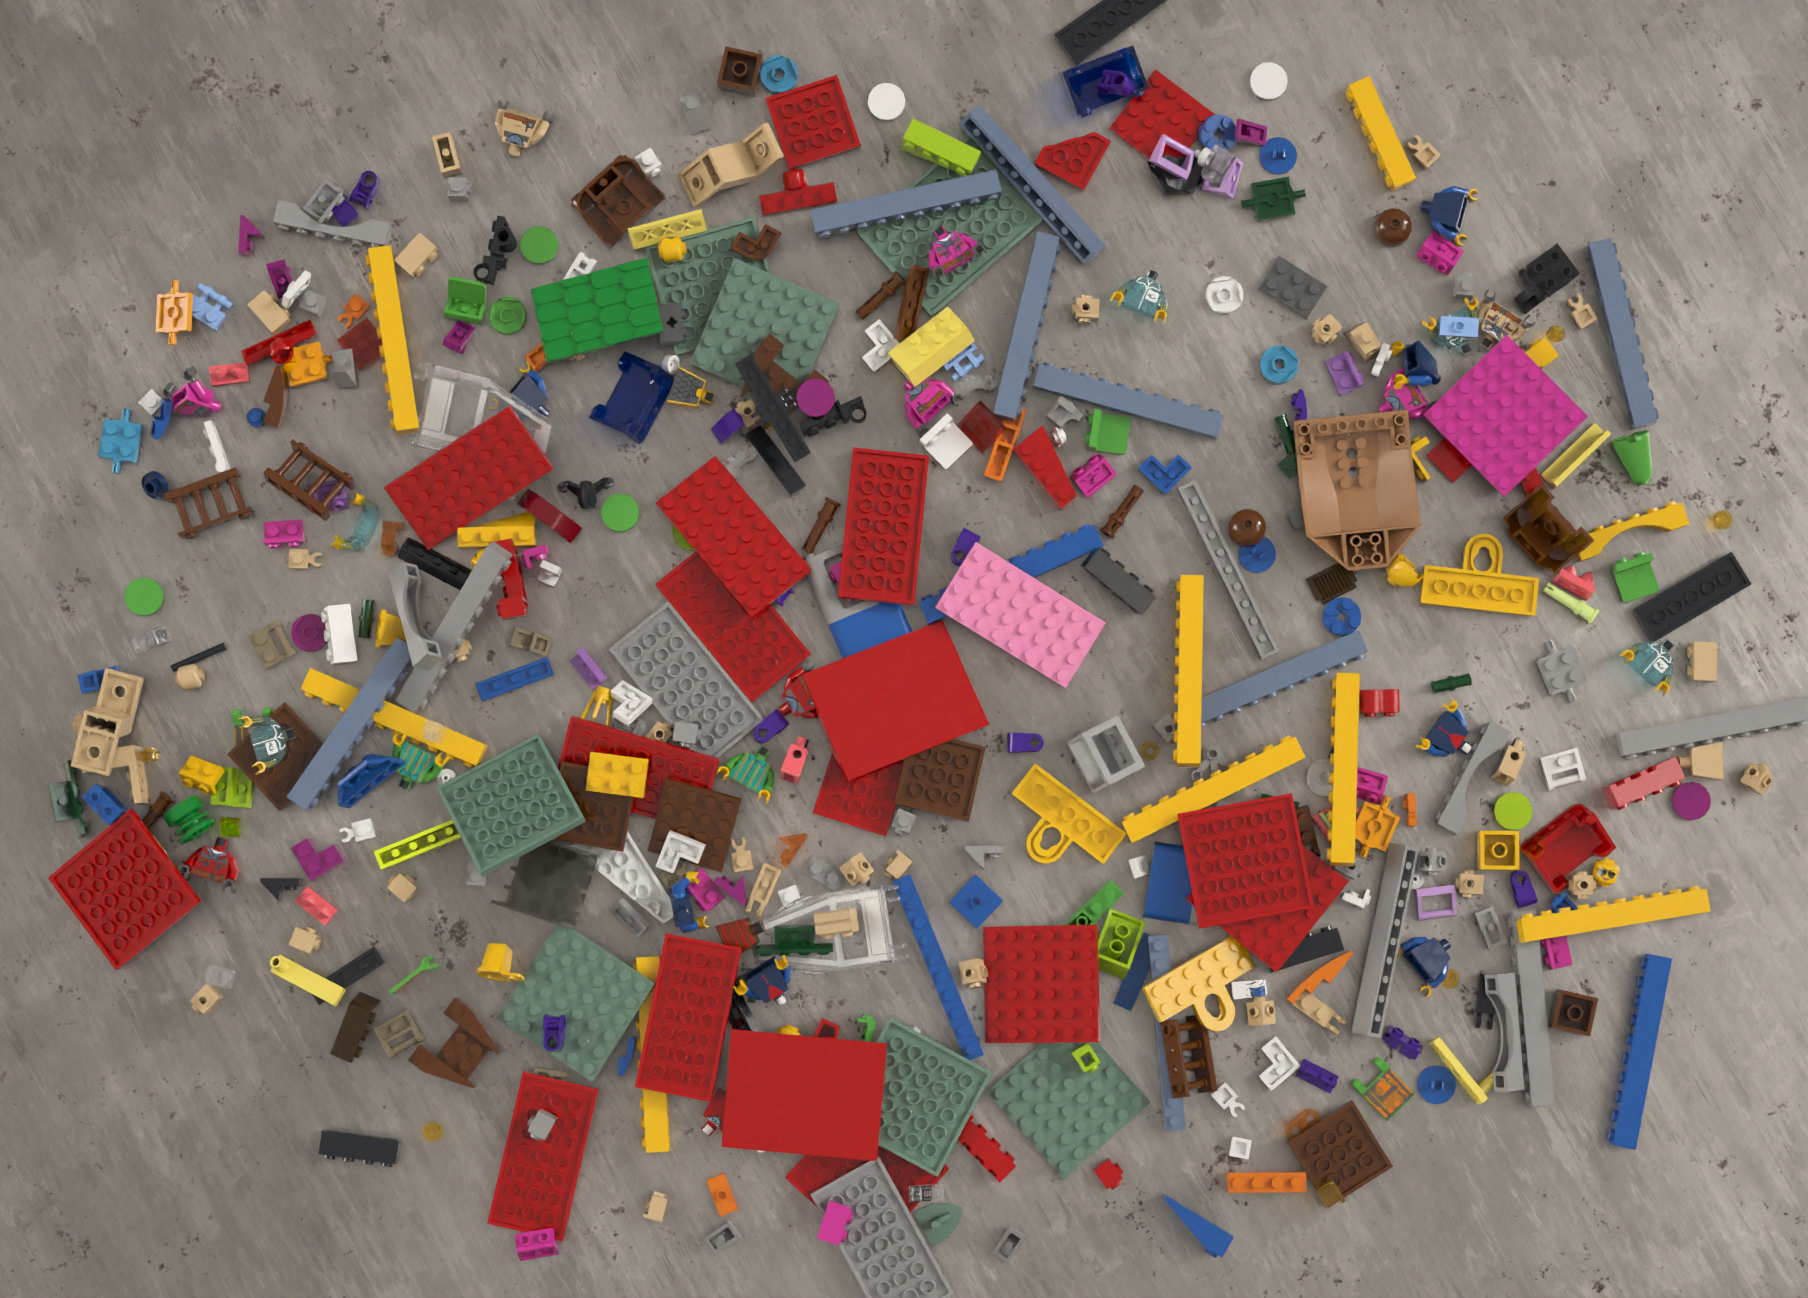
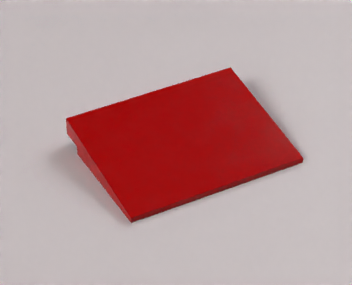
M943 620L802 674L837 765H840L846 782L989 725Z
M731 1029L721 1147L877 1161L887 1043Z

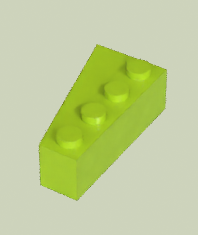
M912 119L902 139L901 150L956 171L961 176L972 174L981 155V151L915 119Z

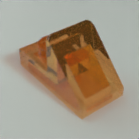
M806 833L778 838L790 846V849H785L779 857L782 859L780 862L785 867L789 866L808 838Z

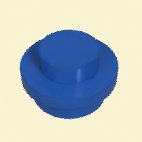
M253 408L247 413V422L253 427H260L264 424L266 414L260 408Z

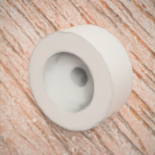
M1207 147L1202 151L1196 150L1194 156L1198 158V165L1204 167L1209 164L1212 157H1214V151Z
M666 355L660 362V366L666 374H676L678 367H680V360L676 355Z
M443 769L439 776H437V782L439 785H442L457 777L453 770Z
M1415 870L1414 878L1416 880H1413L1411 889L1420 888L1424 882L1422 873Z

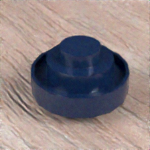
M150 471L142 477L143 490L149 497L160 499L164 496V493L168 492L167 481L159 472Z

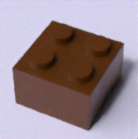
M725 46L717 80L718 88L755 96L763 63V55Z
M1556 989L1548 1027L1590 1036L1598 998Z

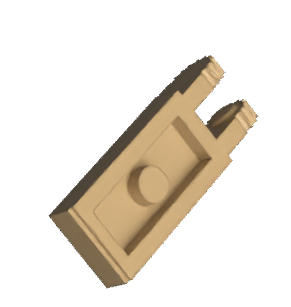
M767 863L763 864L744 913L749 914L755 900L761 903L756 913V918L760 919L781 874V869Z
M1306 990L1292 1004L1319 1025L1328 1028L1336 1035L1340 1031L1335 1026L1329 1024V1020L1333 1017L1340 1024L1345 1025L1347 1023L1334 1010Z

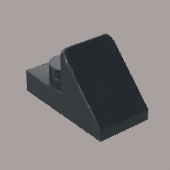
M260 878V882L279 902L283 900V886H285V890H297V886H302V879Z

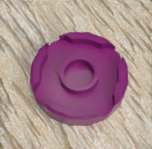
M814 378L805 381L800 386L796 399L798 407L803 413L811 417L824 416L832 409L835 395L829 383L822 379Z
M306 614L299 617L293 623L291 635L294 644L299 649L306 652H316L328 643L324 639L326 625L322 622V617L315 614Z
M1683 783L1673 793L1671 799L1672 808L1683 819H1700L1710 809V794L1700 783Z

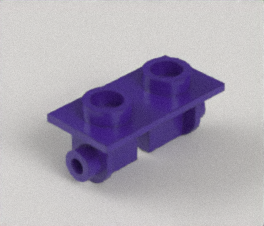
M1390 1025L1388 1032L1382 1037L1384 1043L1395 1050L1400 1044L1402 1047L1399 1052L1409 1059L1415 1060L1422 1052L1423 1046L1416 1038H1410L1405 1035L1404 1031L1398 1027Z
M1306 1059L1303 1060L1296 1074L1297 1077L1328 1093H1331L1332 1089L1335 1088L1339 1077Z

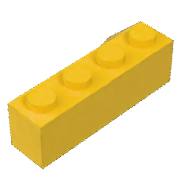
M529 512L473 527L458 528V547L460 549H485L489 545L488 542L510 538L514 541L515 548L537 547V519Z

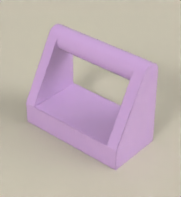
M1162 134L1149 162L1180 179H1187L1191 171L1195 151ZM1165 144L1186 155L1182 167L1162 157Z
M1214 154V159L1227 163L1220 188L1209 187L1213 170H1211L1208 178L1203 180L1200 190L1233 199L1243 162L1234 156Z
M1455 885L1414 890L1418 920L1457 916ZM1449 893L1451 909L1422 912L1421 897Z

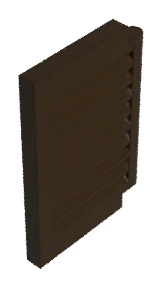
M1340 563L1305 579L1316 601L1320 600L1322 604L1357 588L1354 582L1358 581L1353 570L1348 571Z

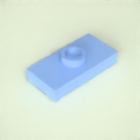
M1440 316L1439 336L1478 338L1479 318Z

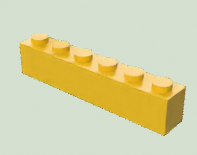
M1370 76L1349 84L1346 89L1347 92H1345L1346 97L1355 107L1353 109L1355 117L1360 119L1362 132L1370 140L1369 147L1372 153L1377 155V164L1379 169L1383 170L1386 175L1385 182L1387 186L1395 191L1414 183L1416 176Z

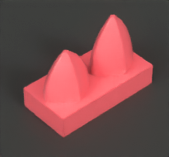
M245 362L209 367L212 387L250 382L249 366Z
M1573 565L1561 569L1553 581L1554 584L1585 601L1588 600L1596 588L1593 586L1592 572H1587L1579 578L1576 576Z
M308 886L295 901L324 925H327L338 911Z

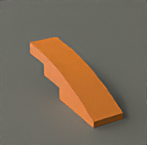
M1022 409L1020 418L1016 417L1015 422L1003 420L984 476L1002 482L1027 410Z
M1347 951L1329 960L1301 981L1285 999L1294 1004L1304 990L1312 994L1322 980L1330 983L1354 953Z

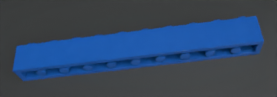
M1089 524L1078 528L1079 532L1074 534L1068 532L1062 535V539L1059 541L1050 540L1044 543V547L1037 550L1035 547L1026 551L1027 555L1021 558L1019 555L1010 558L1009 563L1036 578L1090 554L1094 548L1101 549L1104 545L1095 525L1089 526ZM947 587L939 590L940 594L936 596L930 594L921 598L922 602L919 603V606L928 625L949 617L935 608Z
M911 875L893 881L892 883L963 1056L968 1060H973L984 1055Z
M1645 954V957L1641 959L1640 968H1642V974L1638 977L1636 985L1639 990L1638 995H1635L1633 1000L1635 1011L1634 1014H1631L1629 1021L1631 1032L1626 1037V1045L1628 1047L1627 1052H1624L1622 1057L1624 1068L1618 1078V1082L1621 1084L1620 1089L1615 1094L1617 1105L1616 1110L1613 1109L1611 1115L1613 1126L1612 1129H1609L1607 1139L1610 1140V1145L1634 1150L1637 1147L1672 958Z

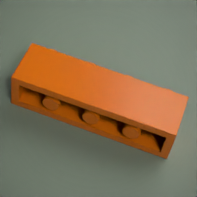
M1226 1172V1192H1306V1172Z

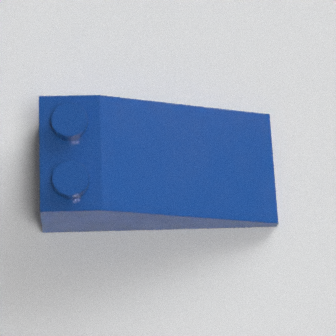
M1163 1194L1162 1198L1205 1247L1204 1251L1214 1258L1217 1256L1223 1257L1234 1237Z

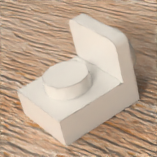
M651 148L635 157V160L647 177H655L663 169L661 162L657 159Z
M543 560L540 565L541 571L538 580L555 587L562 569Z
M1365 889L1361 898H1358L1359 894L1353 891L1344 892L1340 900L1362 909L1370 903L1372 896L1369 893L1371 890Z

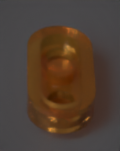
M1312 1108L1303 1110L1286 1125L1285 1133L1287 1137L1291 1139L1318 1122L1320 1114ZM1309 1114L1313 1116V1119L1311 1121H1307L1306 1119L1307 1115ZM1293 1127L1298 1128V1132L1295 1134L1291 1131Z

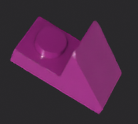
M1237 119L1236 144L1247 142L1258 146L1266 145V126Z
M240 215L238 253L241 256L249 257V252L253 250V241L250 238L265 237L244 215Z
M285 259L266 264L278 299L283 298L289 284L293 281L290 267L287 266Z
M458 320L444 338L442 345L450 350L464 354L475 331V327Z
M718 876L715 879L714 883L743 906L747 904L744 876L741 877L734 888L731 886L733 882L725 876L722 878Z

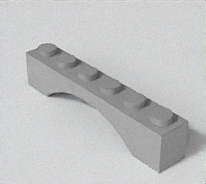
M281 200L277 202L273 220L278 229L283 231L294 229L299 234L307 235L308 233H313L318 238L326 239V236L333 237V240L344 243L347 240L352 241V244L356 246H363V244L371 245L370 248L388 246L392 230L390 223L373 219L349 227L320 224L304 213L297 204Z
M401 562L389 574L412 665L415 668L429 671L442 658L438 642L427 634L421 622L419 613L421 577L418 566Z
M1488 722L1487 725L1483 724L1479 731L1480 739L1478 742L1474 741L1470 749L1472 752L1470 758L1464 760L1461 766L1463 768L1461 775L1457 774L1452 783L1454 785L1452 792H1448L1443 800L1446 804L1435 815L1434 819L1437 820L1435 825L1454 835L1459 834L1467 818L1465 795L1471 775L1484 759L1504 748L1511 734L1510 731L1493 722Z
M1515 973L1484 975L1486 995L1496 1010L1501 1031L1500 1052L1497 1063L1492 1071L1494 1091L1524 1090Z

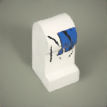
M1266 979L1230 982L1232 1000L1268 995Z

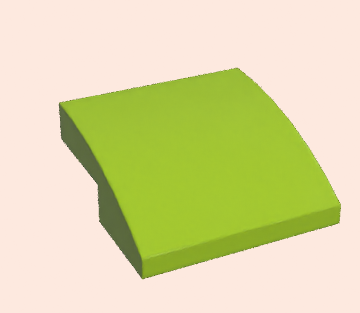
M223 767L225 772L214 786L217 793L215 795L211 794L210 804L252 808L254 783L240 768Z

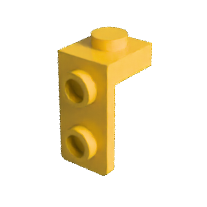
M1419 436L1411 441L1413 466L1416 469L1415 474L1419 480L1423 479L1424 482H1427L1431 478L1415 453L1427 446L1430 441L1426 436L1422 439Z

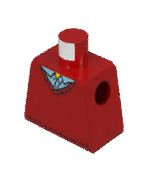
M721 1088L716 1091L712 1102L709 1103L703 1113V1116L708 1121L701 1129L709 1136L717 1128L723 1132L726 1092Z

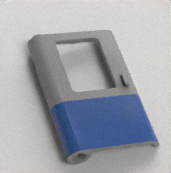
M842 544L815 556L813 553L803 557V560L812 569V572L807 575L808 581L843 659L910 633L912 628L900 604L864 601L847 609L842 607L824 566L825 560L842 553Z
M1154 842L1143 918L1198 926L1195 907L1185 900L1191 892L1183 846ZM1219 926L1208 927L1214 929H1221Z

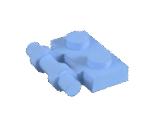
M200 283L197 290L202 292V295L199 298L193 294L192 316L217 331L226 317V314L221 312L223 306L230 309L233 303L227 300L228 297L223 294L219 295L214 292L212 287ZM209 297L217 302L214 307L206 302Z
M974 343L943 365L946 371L952 367L955 369L956 372L950 375L954 382L959 378H964L967 372L973 368L976 369L985 360L981 353L976 357L972 354L977 350ZM967 357L970 362L961 367L958 363Z

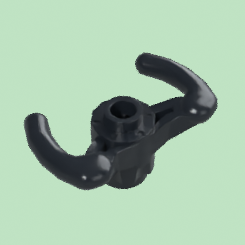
M604 477L593 484L591 481H581L580 485L568 480L559 483L557 489L562 493H566L567 489L578 497L580 507L582 509L596 507L597 494L603 488H611L614 485V480L610 477Z

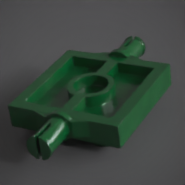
M1289 176L1251 183L1252 199L1241 200V207L1253 206L1256 211L1257 221L1291 216L1296 214L1294 207L1295 199L1306 197L1305 189L1293 191L1290 186Z

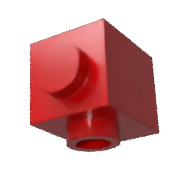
M1109 1158L1093 1168L1106 1189L1111 1188L1113 1190L1122 1184L1120 1180L1123 1179L1121 1174L1124 1172L1117 1163L1113 1164Z

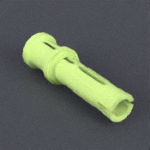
M1548 582L1542 591L1572 609L1574 615L1583 617L1589 624L1593 622L1600 611L1585 604L1586 601L1584 600L1579 601L1551 582Z

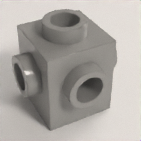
M1426 848V852H1419L1416 872L1438 875V871H1446V853L1438 852V848Z

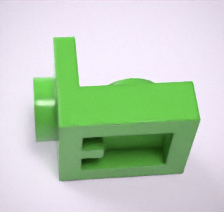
M862 1014L861 1018L857 1017L856 1021L868 1023L867 1027L863 1026L861 1038H865L866 1042H873L876 1020H872L873 1016Z

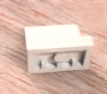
M948 413L920 439V444L944 469H948L973 445L971 440L952 422L953 419Z

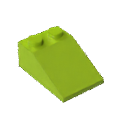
M1109 909L1098 937L1099 970L1125 979L1145 927V921L1115 909Z

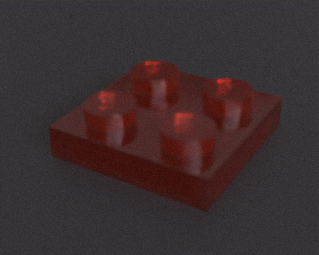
M367 317L337 339L343 349L352 348L354 363L360 371L380 357L379 346L382 345V338L378 339L377 330Z
M981 400L957 424V427L981 453H984L1006 430L1003 423Z

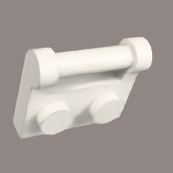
M1578 748L1539 758L1548 791H1553L1556 787L1579 781L1581 783L1586 781ZM1576 768L1577 774L1556 780L1552 779L1551 775Z

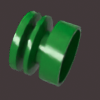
M198 795L182 801L163 816L169 828L179 825L174 835L175 837L181 836L178 840L181 845L200 838L216 823L213 818L206 820L210 816L209 812L199 814L204 804Z

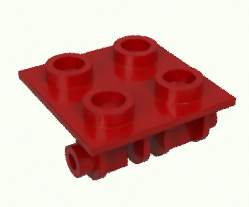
M1446 438L1426 455L1452 483L1472 465Z

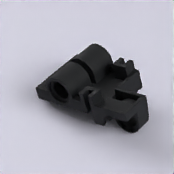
M497 215V220L493 221L492 232H494V235L488 244V250H490L491 255H484L483 263L476 265L473 271L478 281L489 285H495L497 270L500 271L501 268L506 269L508 259L504 258L505 253L512 252L517 246V241L504 216ZM481 268L488 270V274L484 278H480L477 275L478 270Z
M1558 243L1528 264L1526 267L1529 271L1525 272L1523 268L1518 271L1529 287L1518 294L1514 300L1526 314L1546 300L1543 296L1545 293L1550 297L1580 274Z
M859 396L842 405L837 400L834 402L832 409L819 420H814V417L807 415L808 420L800 423L803 435L814 436L823 427L829 429L835 426L836 422L841 418L844 424L848 423L849 419L854 423H862L867 416L863 399ZM854 410H862L864 413L863 417L855 419L852 415Z

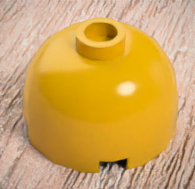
M1398 553L1386 567V572L1389 575L1387 580L1393 586L1399 585L1402 588H1409L1417 584L1424 576L1421 572L1419 574L1415 572L1417 567L1402 553L1400 555Z

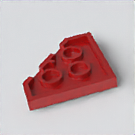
M1092 132L1082 137H1075L1061 143L1044 146L1034 165L1085 191L1111 140L1096 132Z

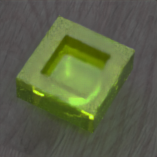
M221 816L219 821L220 836L240 837V818Z

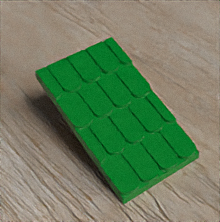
M648 258L619 264L531 289L546 364L663 333Z

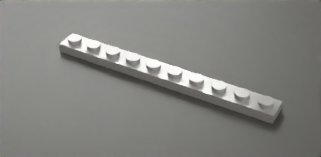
M1196 480L1179 487L1178 491L1261 660L1278 653L1279 649Z

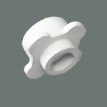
M1054 427V430H1051L1050 439L1059 448L1060 445L1066 442V434L1062 428Z

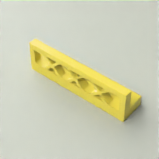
M702 209L628 228L633 250L661 243L663 238H681L707 231Z
M1594 423L1540 477L1552 489L1556 488L1611 433L1608 430L1604 432Z

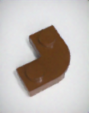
M766 224L757 240L739 232L730 249L747 259L754 261L763 260L773 252L782 232Z

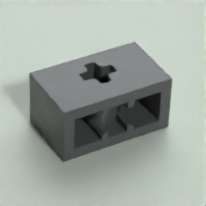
M680 303L658 305L663 333H659L661 346L684 344V338H687L686 326L683 327L682 319H685V309L681 308ZM671 320H674V322L677 323L674 324V328H671L670 325H668L671 323Z

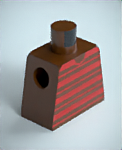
M749 917L715 926L722 943L742 948L741 955L760 942L757 935L765 931V926L761 920L752 924Z

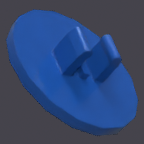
M1275 137L1266 141V145L1261 147L1259 158L1265 170L1272 174L1280 175L1287 173L1293 168L1297 160V152L1292 142L1286 138Z
M1266 537L1256 546H1240L1238 550L1239 561L1250 572H1264L1273 565L1276 559L1275 546Z
M1438 1065L1430 1066L1419 1075L1417 1082L1418 1092L1429 1103H1445L1455 1093V1077L1445 1067Z

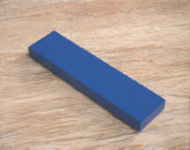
M548 657L475 683L481 701L484 702L554 676Z
M1145 932L1137 947L1130 969L1125 979H1123L1113 1002L1129 1011L1132 1010L1150 969L1147 936L1151 935Z

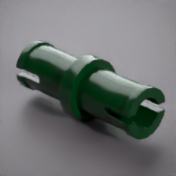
M1287 414L1275 417L1280 432L1279 438H1282L1286 454L1295 452L1294 431L1290 428Z
M362 599L361 616L358 618L360 620L358 637L370 638L371 623L374 621L372 615L375 600Z
M1469 673L1431 681L1433 693L1445 690L1454 691L1456 688L1472 685Z

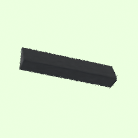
M761 425L745 434L746 438L790 496H793L806 486Z
M409 537L399 549V559L406 563L417 565L418 569L458 590L462 589L472 572L471 569L433 549L427 550L425 545Z
M734 989L728 1017L732 1028L735 1030L761 1032L743 995H738Z

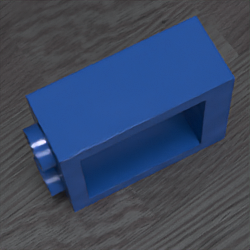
M95 784L82 796L88 805L108 825H112L128 811L126 806L103 785Z

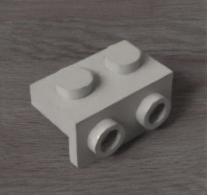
M325 177L303 209L317 218L320 224L324 220L327 222L333 214L331 211L335 205L338 207L345 197L342 196L344 190Z

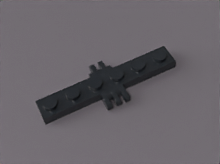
M752 354L736 362L737 369L759 403V406L755 407L756 412L750 415L751 418L757 415L760 416V419L754 423L757 425L762 421L764 424L770 422L794 463L810 454L809 448L786 412L798 405L796 401L790 405L787 403L793 399L792 395L784 398L783 395H786L789 389L787 388L776 395Z

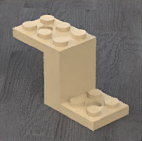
M765 123L740 142L706 150L679 172L678 176L693 208L699 207L719 190L753 182L780 161L784 155L769 123Z
M105 668L97 705L84 710L72 758V767L106 776L111 774L119 738L131 733L144 677ZM118 686H122L125 689L123 697L116 694ZM92 747L99 749L100 754L98 757L91 755L90 750Z
M83 715L74 716L75 721H72L73 731L77 733V738ZM135 745L118 747L111 772L129 769L127 770V778L132 785V789H130L131 801L138 805L150 804L142 747ZM92 747L90 753L93 757H98L100 751H95V747ZM79 768V770H82V773H84V774H88V775H96V774H99V773H95V772H91V771H87V770H83V769H80V768Z

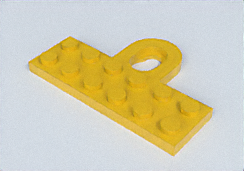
M1478 534L1473 536L1464 547L1462 569L1424 565L1420 604L1534 617L1536 615L1539 578L1501 574L1503 559L1501 543L1490 534ZM1481 547L1489 550V556L1492 559L1491 566L1487 571H1479L1474 566V557L1478 554Z
M1037 764L1032 766L1012 792L1013 796L1042 817L1030 832L1026 841L1029 855L1039 863L1048 864L1058 860L1073 841L1104 864L1127 834ZM1054 827L1060 832V842L1055 846H1051L1050 849L1044 850L1040 847L1042 834L1046 828Z
M1229 936L1143 986L1142 990L1158 1022L1165 1021L1191 1005L1198 1021L1205 1029L1222 1031L1232 1024L1235 1017V1007L1225 985L1255 968V965L1247 949ZM1209 994H1214L1218 998L1219 1015L1217 1017H1212L1205 1008V998Z

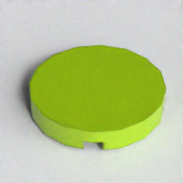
M1505 793L1494 804V818L1504 829H1522L1532 818L1533 810L1531 803L1521 793Z

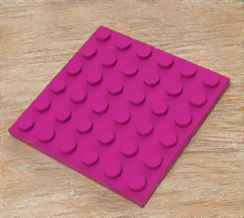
M1508 335L1496 344L1423 414L1503 497L1588 417Z

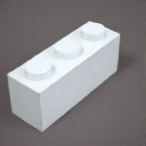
M350 604L326 606L321 613L322 622L326 625L324 639L325 642H328V649L326 650L327 660L330 661L331 665L356 662L357 654Z

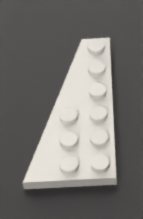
M627 832L624 852L574 843L569 847L660 922L665 924L674 918L669 895L629 832Z

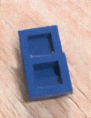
M162 398L160 417L152 416L151 436L154 439L160 438L169 422L173 402L169 398Z
M119 666L109 667L111 669L120 671ZM105 669L77 675L82 694L100 690Z
M628 1037L627 1056H619L618 1076H623L631 1064L637 1037Z

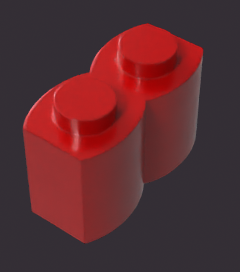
M1399 689L1359 690L1360 714H1364V717H1376V713H1384V717H1395V713L1400 712Z

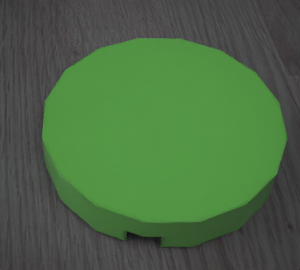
M534 226L523 234L520 242L521 251L529 262L545 264L556 256L558 240L549 228Z
M513 297L499 298L491 305L489 310V321L492 327L498 333L504 335L519 332L527 320V312L524 305Z
M614 494L603 503L601 510L602 520L613 531H628L638 522L639 507L629 495Z
M139 578L128 585L125 591V602L133 613L140 616H149L156 613L162 606L164 593L156 581L149 578Z

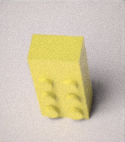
M946 307L889 351L888 354L894 365L916 387L975 340L968 327L949 307Z

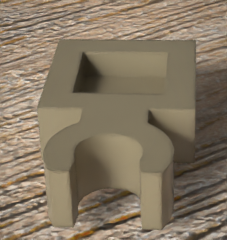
M689 860L684 861L679 869L676 866L674 873L663 871L659 874L667 889L672 888L674 884L683 879V876L689 872L685 870Z

